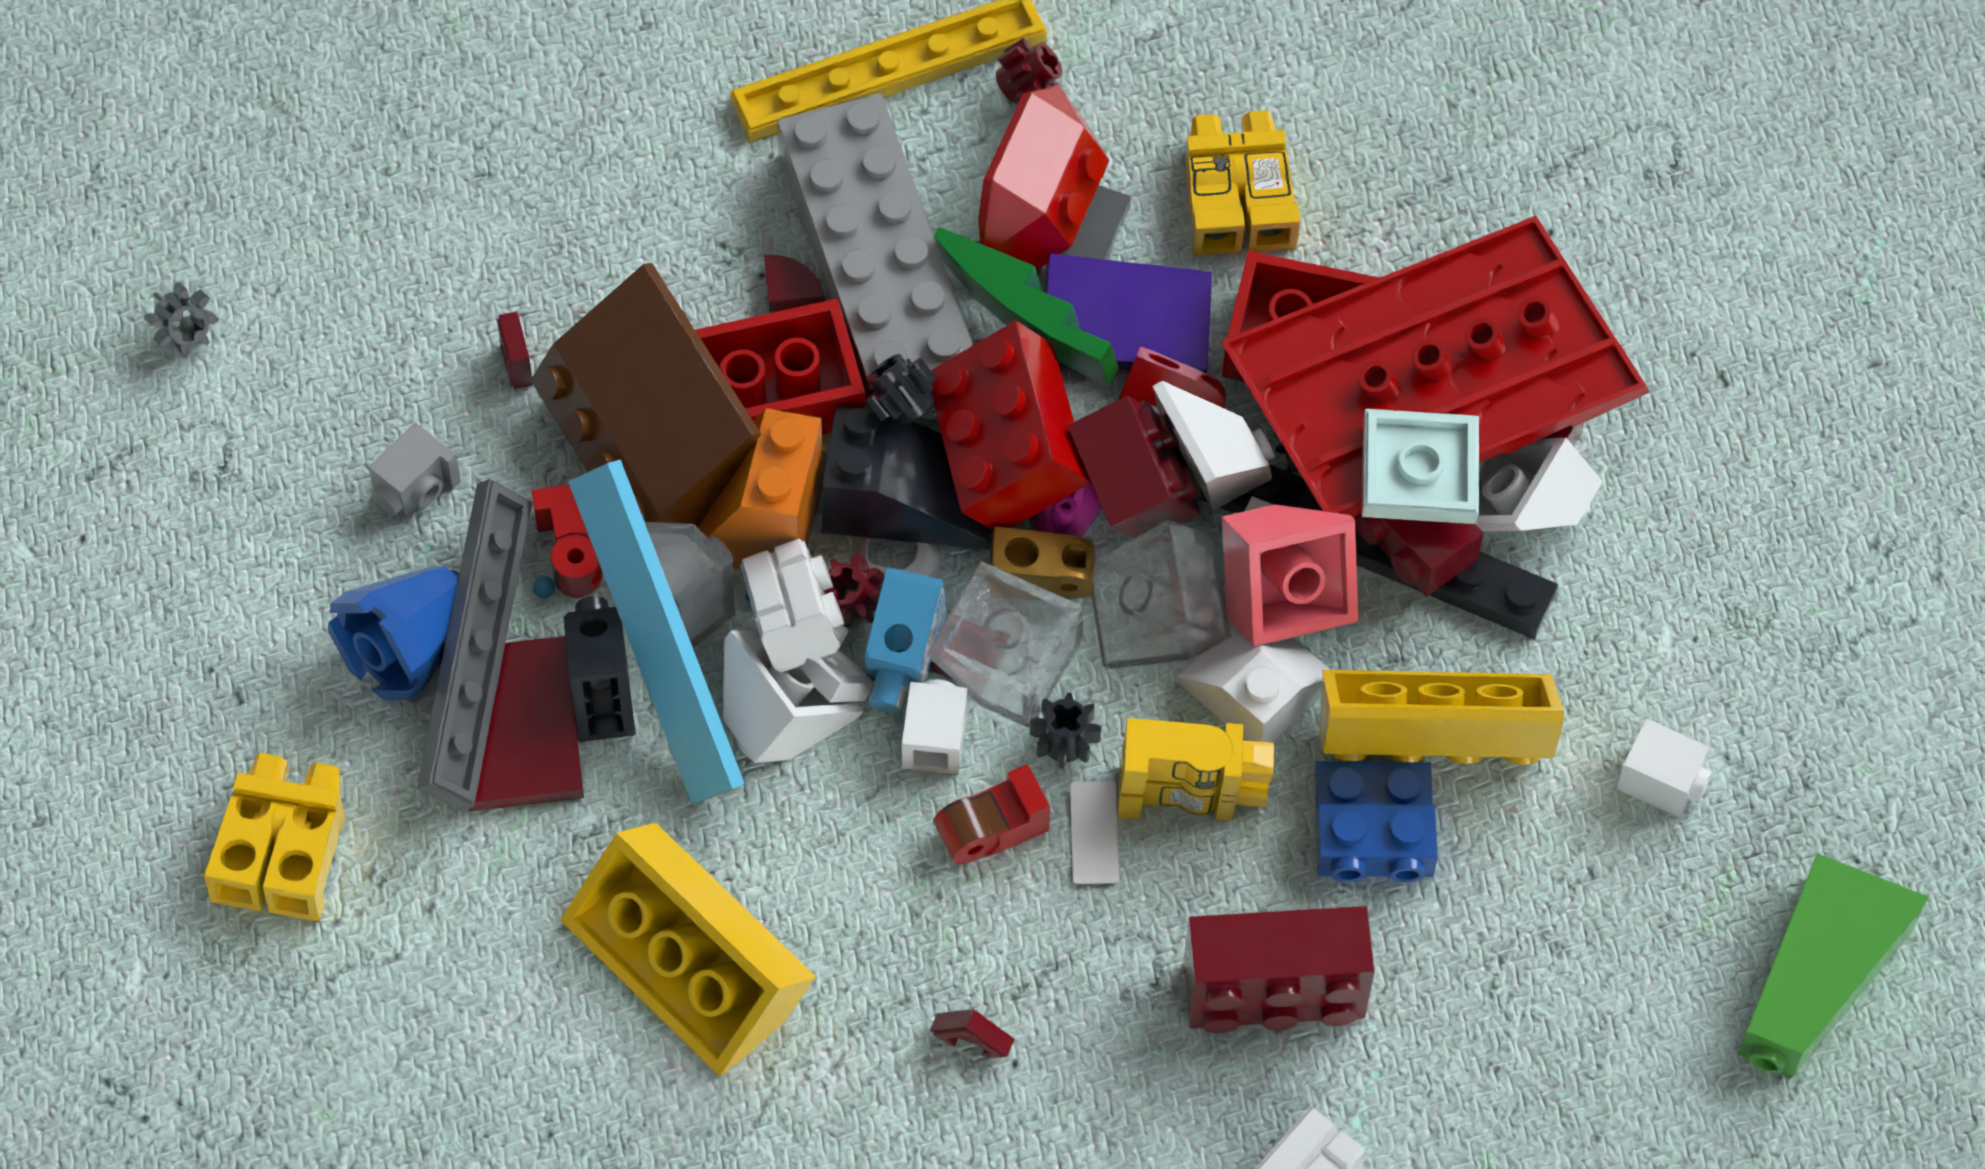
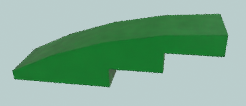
M938 227L934 234V239L943 263L979 303L1005 325L1016 320L1052 343L1058 362L1109 386L1119 369L1111 342L1082 331L1073 304L1043 292L1035 266Z

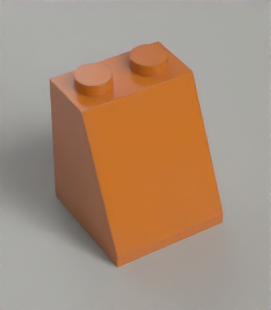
M765 408L753 420L761 435L696 530L689 554L690 561L741 570L740 564H742V559L766 550L769 553H773L774 547L798 538L801 541H805L808 548L823 487L821 418Z

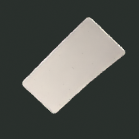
M1114 781L1072 782L1070 784L1073 882L1075 884L1118 883L1116 783Z

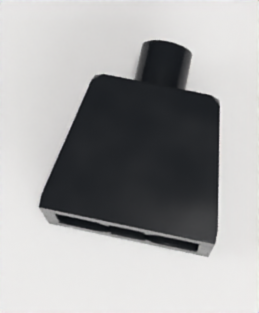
M584 597L577 601L574 612H568L563 616L569 678L579 742L636 735L623 624L616 607H609L608 601L603 597ZM610 678L611 686L604 690L591 688L590 681Z

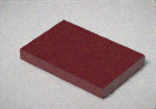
M565 636L505 643L474 807L469 808V812L584 798Z

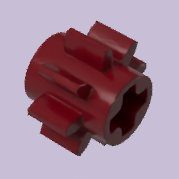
M1022 38L1004 50L1005 54L998 57V62L1002 67L997 69L995 73L997 84L1004 96L1014 104L1019 103L1022 94L1025 92L1059 85L1056 80L1062 76V66L1055 52L1045 43L1040 42L1031 48L1026 38Z
M859 554L853 556L851 564H840L832 558L830 560L832 568L828 572L833 587L824 590L825 594L833 592L844 620L843 626L849 628L854 618H864L868 622L873 623L874 616L872 613L877 608L881 593L878 584L883 582L885 573L878 567L867 570V561ZM858 585H860V587H859V589H858L857 592H853V591H852V592H848L847 595H846V598H845V593H846L847 589H848V590H856V588L858 587Z

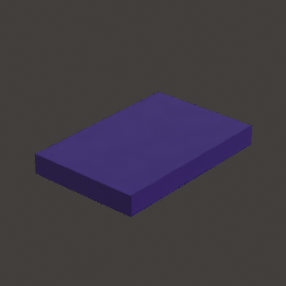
M1049 254L1045 293L1073 304L1082 331L1111 342L1119 369L1130 370L1139 347L1142 346L1207 373L1212 272Z

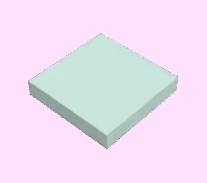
M1365 409L1363 417L1362 517L1476 524L1479 515V416Z

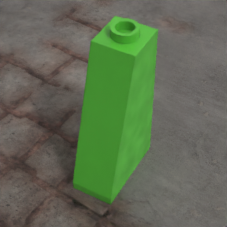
M1817 853L1738 1055L1748 1058L1752 1065L1762 1071L1772 1074L1783 1072L1794 1076L1912 933L1928 896Z

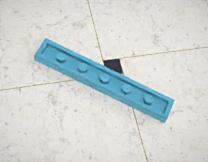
M621 460L607 463L568 481L691 804L702 802L745 785Z

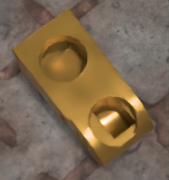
M995 526L990 549L987 597L1010 599L1011 592L1038 595L1049 593L1064 599L1086 597L1094 590L1095 545L1090 540L1074 535Z

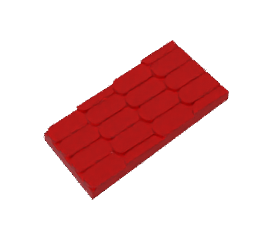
M1537 216L1220 341L1324 512L1345 514L1352 517L1362 514L1363 417L1365 409L1479 416V463L1499 454H1509L1570 425L1574 428L1650 393L1640 374Z

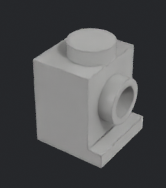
M414 423L368 466L373 488L371 495L376 504L388 515L395 517L399 514L405 520L419 507L425 508L433 503L440 494L444 483L454 489L461 482L456 454L417 423Z

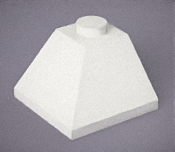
M1164 381L1152 386L1160 416L1167 415L1174 426L1172 431L1179 444L1177 447L1185 462L1194 473L1200 489L1212 510L1225 505L1272 479L1268 462L1276 457L1260 428L1251 432L1242 416Z
M1567 438L1539 439L1509 454H1499L1490 458V461L1479 477V515L1476 525L1482 532L1522 531L1578 525L1581 518L1589 511L1591 501L1603 481Z
M1233 625L1177 677V683L1224 724H1243L1244 741L1273 742L1321 697L1322 670L1330 669L1293 637L1253 647Z
M758 629L732 630L724 638L723 721L736 737L738 748L751 758L754 763L790 760L855 721L864 712L856 701L829 702L815 688L814 684L806 677L799 666L781 673L774 670L761 641Z

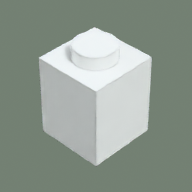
M937 679L928 680L925 683L910 682L902 738V769L959 775L967 716L968 688L956 687L951 682Z
M1646 718L1623 764L1616 789L1679 818L1688 799L1699 803L1709 783L1712 771L1703 767L1710 747Z

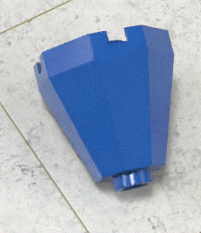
M431 566L348 590L330 603L329 613H337V616L328 623L330 637L348 670L361 681L368 672L381 683L373 688L372 691L382 700H410L426 687L443 658L459 572L449 570L445 566Z

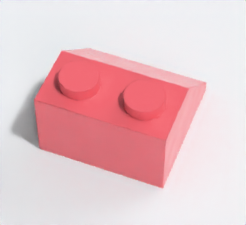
M1275 504L1222 516L1226 616L1253 647L1359 622L1355 519L1352 516Z

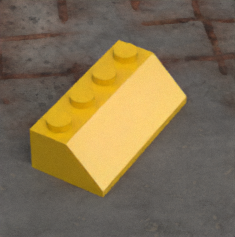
M1322 670L1319 736L1323 754H1332L1338 760L1360 761L1365 759L1367 755H1389L1391 759L1399 762H1418L1423 760L1424 756H1447V759L1450 761L1470 764L1479 762L1481 757H1504L1507 762L1513 764L1529 765L1537 763L1539 758H1554L1564 721V710L1552 674Z
M656 822L616 833L560 918V921L718 1076L727 1074L789 1018L816 978L803 963Z

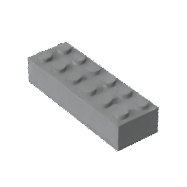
M882 93L778 119L779 157L829 300L837 298L839 300L865 390V400L871 395L868 391L872 387L867 380L869 374L887 358L901 354L905 360L909 358L911 362H914L921 357L929 369L932 370L973 345ZM865 401V404H866V406H867V409H871V407H870V406L868 405V403Z

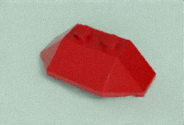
M1060 85L1048 86L1022 94L983 179L978 215L980 241H977V243L1035 266L1036 271L1047 264L1050 253L1062 254L1072 247L1110 161L1086 120Z

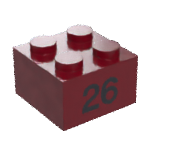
M1126 396L1067 425L1111 528L1143 543L1202 514L1195 499L1201 495L1200 486L1188 465L1181 466L1174 450V447L1179 444L1172 431L1174 426L1167 415L1160 417L1150 405L1144 406L1133 398Z

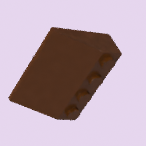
M652 263L641 265L555 341L531 378V382L539 396L544 401L587 472L607 463L621 460L654 548L690 541L761 435V432Z

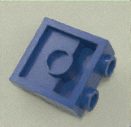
M1316 761L1314 778L1317 876H1332L1333 879L1341 882H1355L1364 879L1366 876L1390 877L1394 881L1403 883L1416 882L1424 877L1434 876L1438 855L1436 807L1433 805L1431 762Z

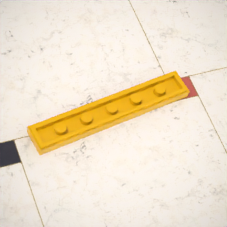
M997 0L730 90V102L749 143L778 134V119L882 93L884 98L998 59V57L1005 54L1004 50L1022 38H1026L1030 47L1040 42L1045 43L1047 42V30L1032 0Z

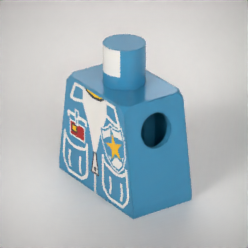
M887 567L864 658L867 675L874 681L868 702L871 707L883 712L899 714L902 712L910 682L925 683L928 680L930 661L938 646L947 616L943 580Z

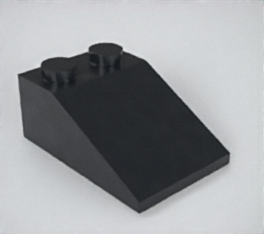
M836 406L822 487L821 533L990 550L992 530L961 512L941 433L914 421L908 424H901L897 419L892 420L890 416L881 421L872 409Z

